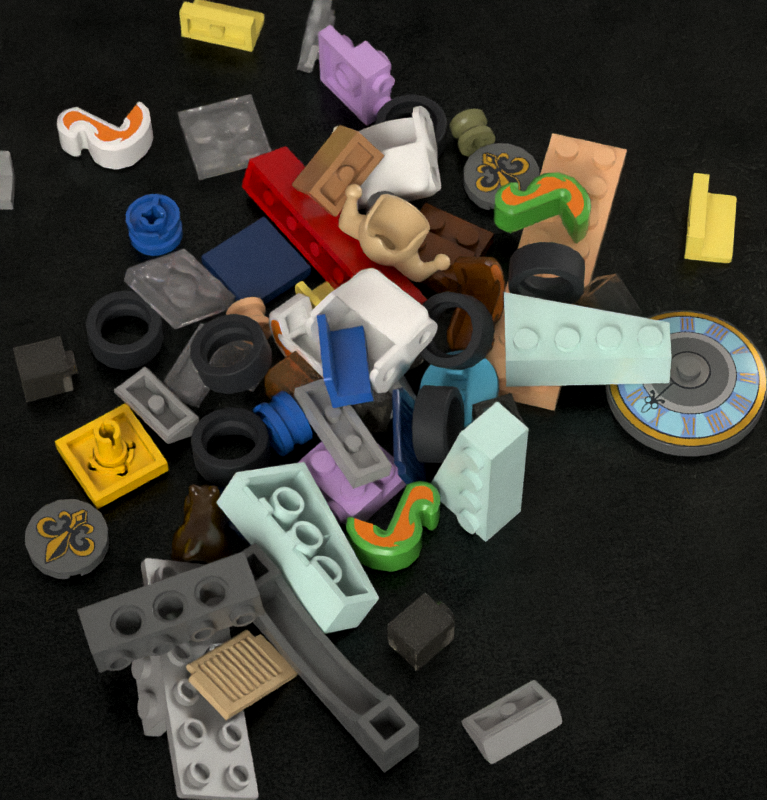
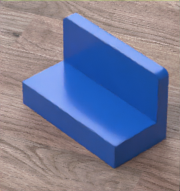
M317 315L323 378L333 408L374 401L364 327L357 326L331 331L326 315Z

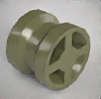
M480 109L465 110L457 114L450 123L452 135L459 139L458 148L462 155L467 157L471 156L479 148L495 142V135L492 129L486 126L487 118Z

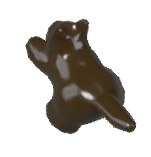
M195 484L189 487V495L185 497L183 524L177 528L173 535L171 561L187 563L190 561H205L212 563L233 555L224 531L230 519L216 503L221 496L218 487L214 485L197 486Z

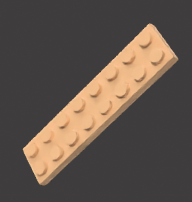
M552 133L540 175L560 172L574 177L583 186L591 201L589 228L586 237L576 244L570 237L558 214L525 227L518 249L537 242H554L569 246L578 251L585 260L584 293L572 305L584 307L627 150ZM552 274L534 275L542 278L560 277ZM508 283L506 286V293H510ZM503 309L501 319L494 326L495 341L493 347L485 356L498 375V398L555 411L561 386L506 387L505 314Z

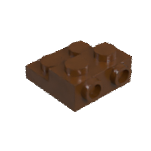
M425 203L420 212L428 220L430 230L418 249L419 258L425 263L434 261L435 256L438 254H446L450 259V267L447 270H438L420 283L427 285L438 294L447 291L461 293L462 285L457 281L452 264L458 256L484 257L493 244L494 233Z

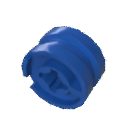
M151 194L136 199L129 206L126 212L129 238L134 248L139 252L150 256L163 255L174 250L180 244L183 237V227L180 220V211L175 201L164 195Z
M280 391L274 395L272 402L269 404L263 402L253 409V413L258 416L260 415L262 421L267 426L270 446L283 457L294 450L295 444L303 445L313 438L312 430L305 414L297 402L285 391Z

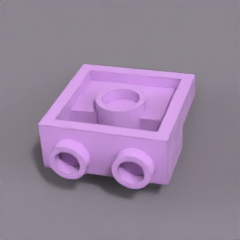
M329 25L318 32L320 80L368 126L376 120L377 113L382 106L392 100L390 93L395 79L390 75V61L382 51H376L367 41L354 47L352 41L346 35L341 36Z
M320 442L297 462H305L339 525L343 523L346 526L347 517H353L366 522L407 485L398 476V468L394 464V457L379 444L378 446L392 465L390 475L354 489L323 442Z

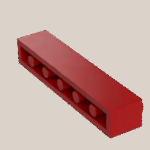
M286 146L249 159L242 188L334 290L353 278L359 271L374 268L421 305L427 301L420 290L393 266L377 264L369 259L362 250L360 241L347 235L339 228V218L342 210L336 217L332 216L309 195L297 191L292 186V183L305 166Z

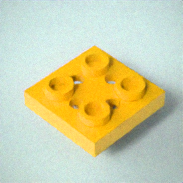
M126 403L55 441L58 452L96 509L107 505L169 470L167 461ZM133 445L135 446V449H129V451L127 450V448H132ZM125 470L128 471V473L125 476L117 475L119 473H124Z

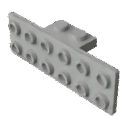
M146 558L141 563L143 583L146 586L205 564ZM213 597L209 599L205 604L217 605L224 598ZM171 612L167 614L164 619L174 620L178 618L182 614V612ZM229 627L216 631L213 636L206 640H191L174 646L166 654L160 656L148 655L132 661V675L136 679L139 695L138 714L142 718L144 735L161 736L167 730L176 792L179 798L256 800L259 796L244 710L226 720L188 681L192 674L187 670V664L230 640Z

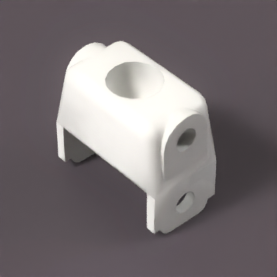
M422 106L414 107L413 118L386 121L359 131L384 157L360 186L363 192L362 196L357 200L358 210L365 209L369 197L381 191L392 192L407 202L429 197L440 191L441 180L437 163V143L433 122L427 109Z
M374 268L359 271L349 281L332 291L309 313L310 317L305 324L309 338L314 342H319V344L317 315H326L331 331L363 326L367 340L370 381L372 389L378 394L386 393L408 371L419 353L432 341L438 327L437 323L429 317L428 310Z

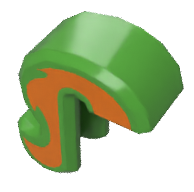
M560 172L544 173L534 178L525 191L518 189L517 182H510L499 188L495 194L494 222L504 231L512 233L559 214L564 227L574 243L577 244L586 237L590 223L591 201L587 191L574 177Z
M427 481L407 484L387 531L362 520L347 517L346 538L359 562L372 569L390 572L409 567L419 557L422 548V526L433 530L438 525L440 519V494L433 484Z

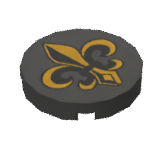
M493 143L479 148L469 156L464 166V189L468 197L480 208L490 211V208L494 209L495 194L499 188L510 182H517L518 189L525 191L533 179L539 176V166L534 157L523 148L509 143Z
M77 499L57 500L43 506L32 516L25 530V546L32 564L43 574L58 579H70V576L77 574L82 576L90 573L103 561L109 548L108 526L102 513L91 504Z

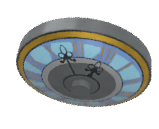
M669 311L647 317L648 319L669 322L672 356L669 383L606 384L605 389L609 406L620 425L644 445L657 451L677 456L709 455L725 450L741 441L757 424L767 397V370L757 347L737 327L710 314L697 311Z

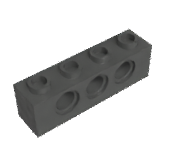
M244 551L77 610L99 673L106 670L117 671L124 669L132 661L148 655L160 656L166 654L174 646L191 640H206L213 636L216 631L230 626L241 627L248 625L257 617L265 614L261 597ZM213 597L224 598L217 605L205 604L209 599ZM171 612H182V614L174 620L164 619L165 616ZM128 627H140V629L134 634H122L124 630Z

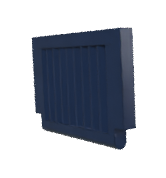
M401 387L392 390L394 464L398 468V476L406 484L417 481H426V463L418 461L413 448L412 419L415 401Z

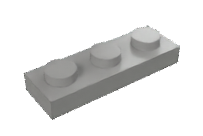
M324 378L295 388L293 399L300 406L307 420L353 489L390 475L391 463L353 407L348 405L333 408Z

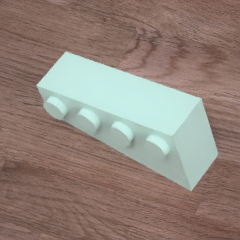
M504 292L506 387L669 383L672 358L669 322Z
M499 402L492 405L460 432L431 482L440 494V501L457 516L460 525L471 534L476 533L485 542L521 512L528 428Z
M305 462L235 473L216 502L250 545L256 543L282 572V577L324 634L358 627L379 597Z

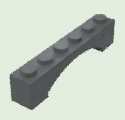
M254 543L245 549L244 553L259 591L265 613L257 617L253 623L385 773L418 748V724L391 694L387 696L374 686L335 647L296 598L282 577V572L261 548Z

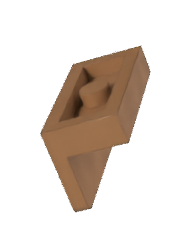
M340 125L295 179L292 186L297 191L309 195L326 212L336 217L343 209L347 199L345 195L346 188L350 184L361 186L383 159L384 155L359 131Z

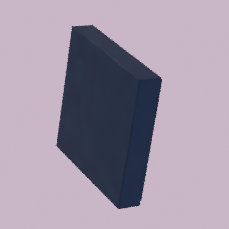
M265 217L260 218L201 256L202 264L236 302L247 297H257L265 305L311 275V266Z

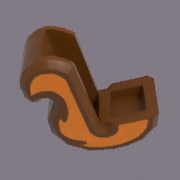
M458 256L452 267L458 283L462 285L461 294L473 296L485 304L492 316L493 325H495L501 319L504 309V292H506L504 275L500 264L494 257ZM458 307L455 308L447 329L448 347L452 352L465 350L471 341L473 331L471 317L465 310Z

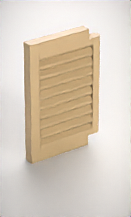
M248 630L241 632L186 666L187 670L192 674L188 681L226 720L292 680L297 675V672L261 634L254 637Z

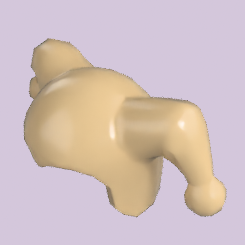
M350 184L346 188L345 195L347 199L339 218V228L347 235L360 241V246L369 259L380 265L393 266L404 276L415 282H422L438 270H447L450 267V259L446 254H438L435 256L434 261L424 263L420 260L418 249L427 236L430 225L425 216L416 207L397 196L384 194L375 201L366 215L359 214L357 208V200L362 196V188L358 184Z

